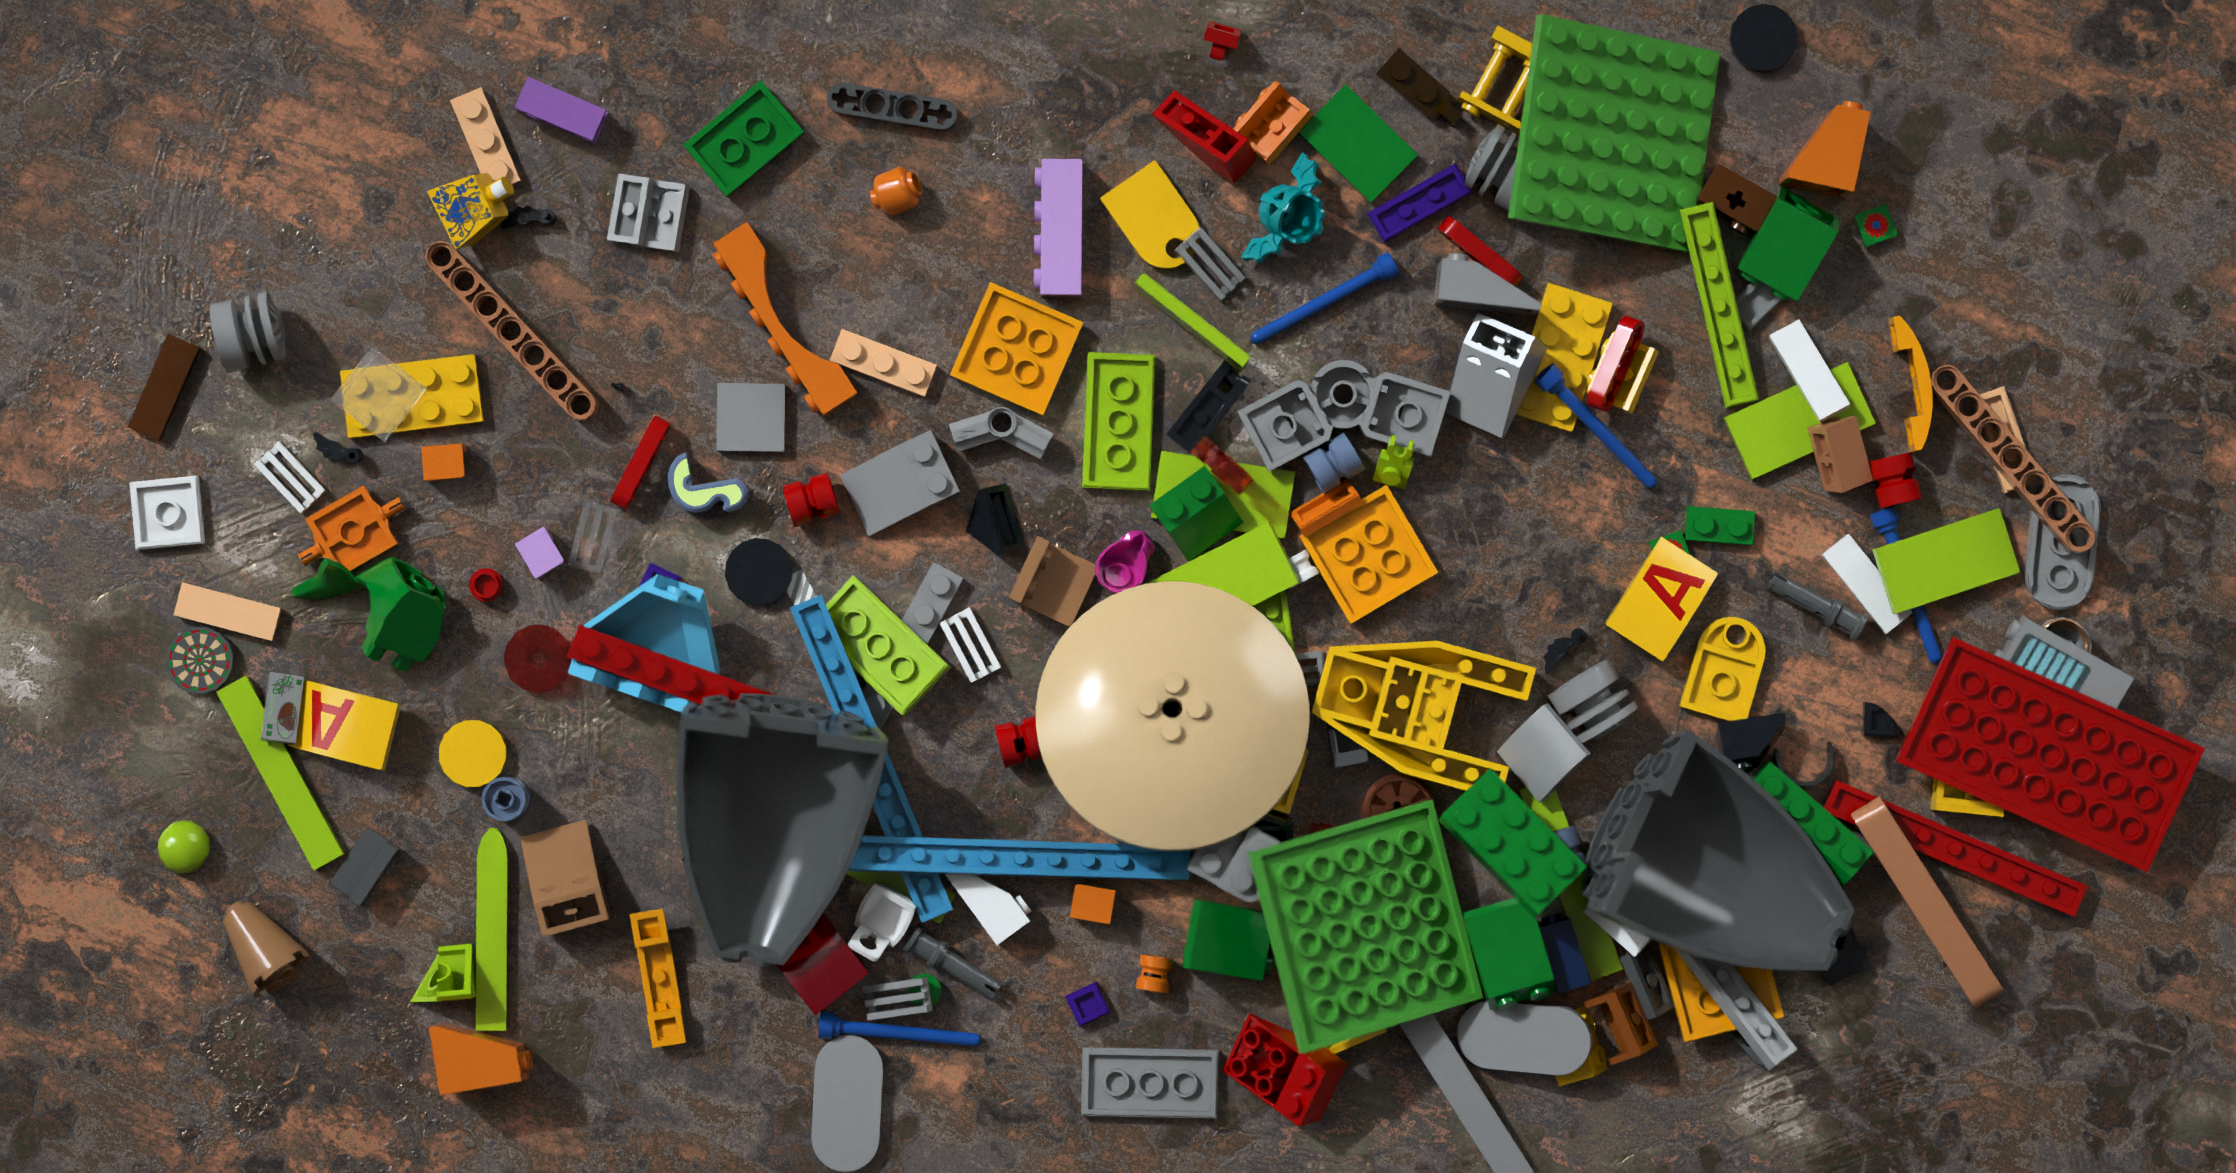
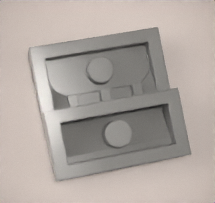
M618 173L607 240L679 253L690 186Z
M1548 703L1544 704L1530 716L1497 751L1539 803L1547 800L1562 781L1572 776L1591 754Z

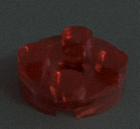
M1203 436L1190 452L1200 462L1212 469L1211 472L1220 481L1241 495L1254 480L1236 461L1219 450L1220 448L1210 439Z
M530 625L517 631L508 642L504 654L505 668L510 679L522 689L530 692L542 693L551 691L561 685L570 675L567 673L572 658L567 657L570 644L566 637L557 629L547 625ZM537 649H543L542 653L548 656V662L542 663L541 668L537 669L534 662L530 661V654H535Z

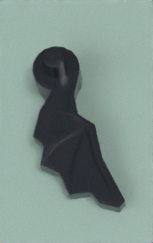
M528 205L524 208L518 206L515 211L508 212L507 219L502 221L500 227L501 229H507L514 226H526L532 221H539L551 226L556 223L557 215L550 209H544L539 213Z
M318 432L313 433L314 440L317 442L316 449L323 453L324 458H331L332 461L346 459L349 463H359L363 460V452L360 449L342 448L339 442L329 440Z
M1574 629L1571 633V638L1555 639L1554 644L1548 645V652L1543 657L1546 661L1545 673H1549L1556 663L1567 655L1569 647L1586 640L1587 634L1583 629Z

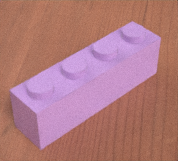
M1042 159V167H1035V188H1041V201H1035L1034 221H1041V235H1034V255H1041V269H1034V289H1040L1041 297L1081 298L1082 159Z

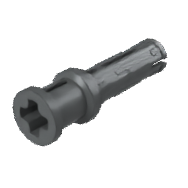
M1776 570L1766 588L1768 591L1778 594L1823 619L1822 623H1824V626L1828 628L1833 626L1850 635V640L1852 641L1858 638L1869 617L1866 613L1859 614L1844 606L1843 601L1840 599L1832 601L1818 594L1816 591L1794 581Z
M918 924L905 944L903 951L915 953L927 961V966L930 968H936L937 966L992 1001L996 992L985 986V984L998 991L1003 982L998 981L948 949V942L936 940L925 933L923 927Z

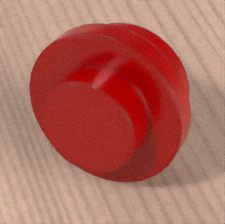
M479 569L470 578V592L479 601H494L503 591V579L493 569Z

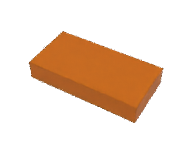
M1347 479L1342 481L1336 488L1326 494L1318 495L1289 514L1303 536L1307 537L1364 503Z

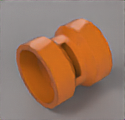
M1141 954L1139 965L1142 970L1141 975L1137 977L1135 988L1169 993L1170 982L1167 978L1168 972L1172 970L1174 959ZM1148 973L1161 975V977L1148 976Z

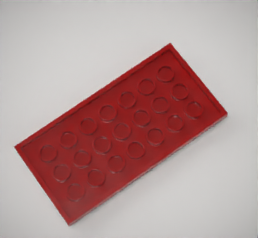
M1952 636L1895 761L2148 872L2205 747Z

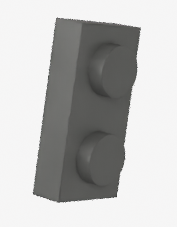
M1649 944L1636 957L1631 953L1620 957L1625 973L1633 984L1648 1020L1656 1018L1674 1008L1672 996Z

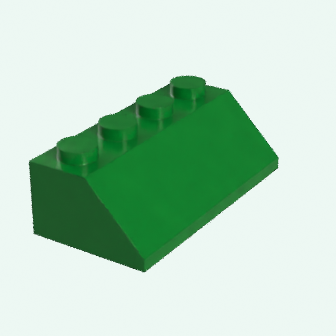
M1764 762L1751 777L1779 802L1807 834L1834 873L1841 887L1856 874L1874 853L1870 847L1773 763Z

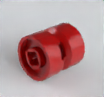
M1912 452L1869 462L1873 481L1879 482V487L1875 490L1879 508L1922 499L1919 481L1912 478V474L1916 471Z
M828 472L810 477L807 484L796 481L782 486L786 504L795 528L812 523L815 516L826 519L840 514Z
M1036 715L1023 718L1020 725H1016L1012 721L994 726L1005 768L1023 764L1026 757L1031 758L1033 761L1042 759L1036 730ZM1023 736L1025 745L1016 746L1014 740Z

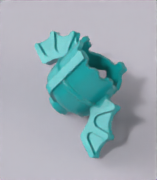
M1305 153L1300 154L1291 171L1297 179V187L1281 184L1271 188L1267 193H1263L1259 199L1261 202L1259 206L1260 222L1270 234L1262 238L1251 239L1241 256L1246 262L1255 260L1262 264L1264 258L1273 253L1281 254V246L1284 240L1295 244L1308 243L1315 235H1321L1324 230L1322 226V220L1325 218V211L1322 207L1323 203L1312 194V191L1321 185V181L1316 177V168H1318L1319 164L1314 160L1310 161L1309 156Z

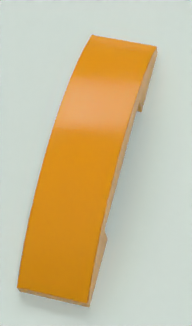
M1894 316L1888 319L1893 353L1907 351L1917 416L1904 419L1909 452H1917L1922 450L1930 429L1933 407L1931 377L1924 352L1915 334L1901 316Z
M664 908L631 913L629 915L635 948H637L652 1048L686 1043L678 978Z

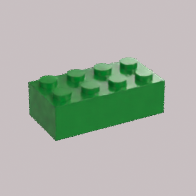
M1491 768L1458 798L1438 820L1534 919L1587 868Z

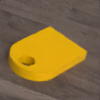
M1154 160L1103 195L1100 201L1144 262L1159 269H1174L1182 266L1185 262L1181 257L1172 258L1167 254V243L1174 239L1184 242L1199 225L1194 214L1157 161ZM1198 238V239L1196 240V243H1197L1198 245H1199V240H1200V238ZM1190 246L1186 249V252L1191 257L1195 254Z
M1725 617L1713 621L1702 631L1697 641L1679 707L1726 721L1748 718L1766 653L1764 639L1752 623L1738 617ZM1732 625H1739L1745 632L1744 640L1738 645L1730 643L1726 637V632Z

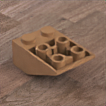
M587 820L520 837L533 904L542 937L612 918Z

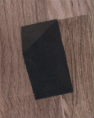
M1006 483L978 490L966 529L967 533L997 555L1026 548Z

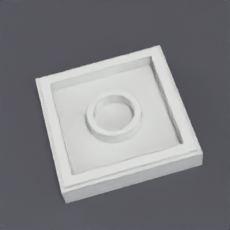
M199 476L129 482L136 550L205 544Z

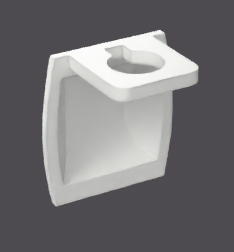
M875 883L859 906L854 922L858 929L848 943L849 948L873 962L878 961L888 945L893 948L903 937L913 919L916 905L899 891L887 885ZM870 935L876 939L874 943L877 948L873 950L865 948L860 943V939L868 938Z

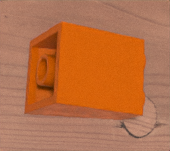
M1843 101L1842 105L1837 104L1827 113L1779 178L1778 185L1845 199L1855 190L1871 112L1862 110L1863 105L1856 102Z
M438 1023L429 1027L440 1095L521 1082L529 1078V1071L533 1070L530 1050L525 1051L523 1043L448 1023Z

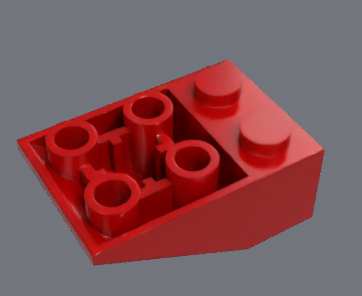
M1248 1014L1222 1071L1294 1124L1301 1127L1322 1119L1348 1063L1325 1047L1307 1053H1299L1294 1032L1256 1015Z

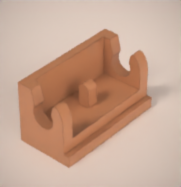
M1849 416L1841 420L1840 417H1834L1807 427L1824 491L1844 493L1873 481L1856 416Z

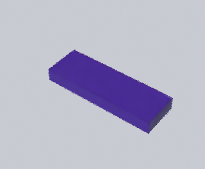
M1455 163L1368 212L1367 216L1384 244L1472 194V191L1463 185L1465 179Z

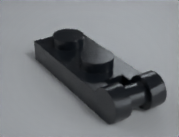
M1226 360L1223 361L1166 434L1192 455L1195 454L1251 382L1245 375L1240 377L1231 369L1233 366ZM1222 380L1233 387L1228 395L1217 388Z

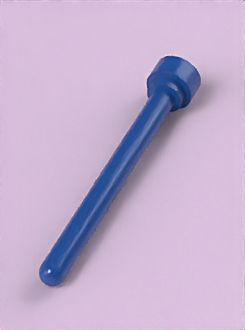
M1387 251L1376 257L1377 261L1372 263V268L1254 331L1250 336L1251 341L1254 344H1260L1378 279L1381 282L1385 279L1391 281L1400 276L1401 274L1390 253Z
M1554 363L1543 369L1535 378L1534 383L1543 392L1555 393L1646 488H1655L1657 485L1656 477L1564 384L1563 372Z
M1895 506L1869 515L1873 527H1877L1879 533L1883 532L1887 544L1900 540L1896 527H1898L1897 520L1900 518ZM1921 605L1912 608L1911 611L1929 661L1937 664L1941 661L1942 654L1925 607Z
M820 1012L819 1039L831 1040L832 1036L839 1037V1034L973 1047L979 1046L982 1042V1038L978 1033L840 1020L839 1016H834L833 1012Z

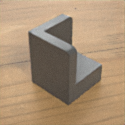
M1334 727L1326 728L1334 768L1369 761L1365 748Z

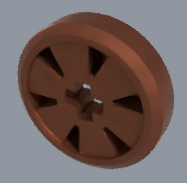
M1401 773L1386 775L1375 781L1365 793L1361 806L1362 819L1394 809L1392 803L1396 801L1400 805L1409 806L1422 801L1433 800L1437 814L1435 798L1428 786L1414 776Z

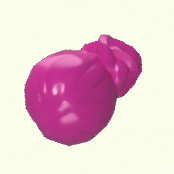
M1135 530L1123 535L1120 541L1109 545L1096 560L1095 574L1098 582L1105 589L1115 594L1140 586L1147 571V561L1155 552V545L1151 537L1145 531Z

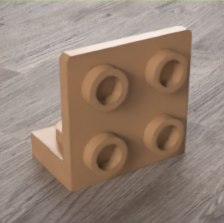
M1037 536L1009 595V599L1070 627L1094 579L1096 564Z

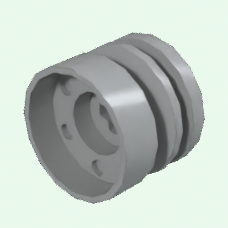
M1497 124L1496 128L1483 138L1471 159L1463 185L1471 189L1477 177L1484 179L1485 181L1478 194L1483 196L1492 185L1498 187L1494 203L1509 211L1517 152L1513 150L1517 134L1512 132L1504 145L1498 142L1505 128Z
M269 291L258 293V306L252 295H246L244 299L245 312H240L233 299L210 304L209 311L213 336L219 357L227 373L251 368V352L254 351L263 365L269 364V349L276 362L286 359L285 329L281 314L275 306Z
M1608 658L1582 672L1547 695L1558 714H1564L1572 710L1575 711L1577 716L1567 726L1572 730L1581 724L1584 725L1585 729L1576 735L1581 743L1597 740L1625 723L1627 718L1639 708L1635 701H1631L1622 707L1617 703L1629 694L1627 689L1613 694L1610 692L1609 687L1619 679V675Z

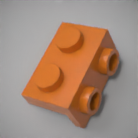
M1274 81L1260 93L1258 100L1249 111L1238 118L1233 129L1246 137L1250 142L1253 153L1270 166L1314 114L1309 108L1286 92L1279 82Z

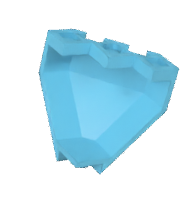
M657 574L584 624V626L711 672L717 674L721 672L703 589ZM572 659L567 672L576 677L678 712H682L684 707L692 702Z

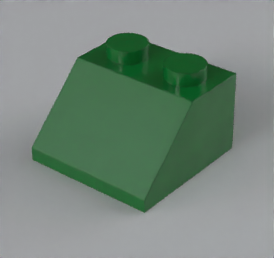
M1206 466L1200 468L1149 505L1151 511L1188 562L1244 523Z

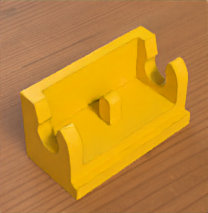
M1933 778L1930 810L2004 817L2003 808Z

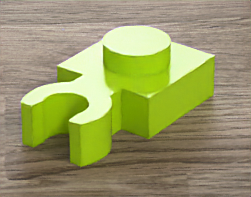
M1392 435L1389 439L1387 450L1382 449L1372 480L1405 490L1414 462L1412 453L1415 443L1410 440L1408 446L1400 447L1396 444L1397 436Z

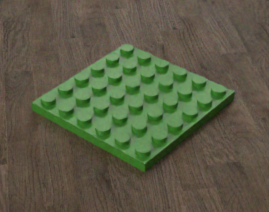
M1544 14L1536 15L1508 218L1689 253L1680 209L1699 205L1697 197L1702 189L1720 52Z
M1433 800L1422 801L1248 852L1299 1053L1311 1052L1483 998Z

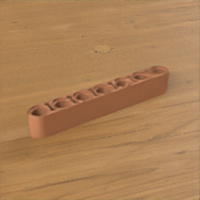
M444 241L432 243L425 254L429 267L568 415L581 422L593 419L598 413L599 408L595 396L453 246ZM447 249L451 253L450 262L445 266H437L434 260L436 253L439 250ZM463 274H472L474 277V285L468 291H460L458 288V279ZM489 298L495 299L498 305L496 312L490 316L483 315L481 312L483 301ZM510 323H518L521 329L519 337L512 341L506 340L504 337L505 327ZM532 348H542L544 352L542 362L538 365H530L527 361L528 352ZM556 372H563L567 376V384L561 390H554L550 385V379ZM583 396L588 397L591 404L589 411L582 415L576 414L573 409L575 400Z
M1951 365L1938 367L1930 375L1934 396L2065 550L2078 554L2090 549L2095 541V532L2085 518L1963 374ZM1949 373L1953 377L1954 386L1951 390H1943L1937 385L1936 379L1938 374ZM1967 398L1975 403L1976 412L1973 416H1964L1960 412L1958 406L1960 400ZM1990 424L1997 429L1998 438L1995 442H1986L1982 438L1981 428L1984 425ZM2012 450L2019 455L2020 464L2017 468L2011 469L2004 464L2003 455L2006 451ZM2034 476L2041 481L2042 490L2039 494L2033 495L2026 490L2025 481L2028 477ZM2056 502L2063 507L2064 516L2060 521L2052 520L2048 516L2047 508L2050 503ZM2075 528L2081 529L2086 535V542L2082 547H2076L2070 542V532Z
M1879 796L1851 813L1858 828L1975 1009L2004 993L2005 990L1882 798Z

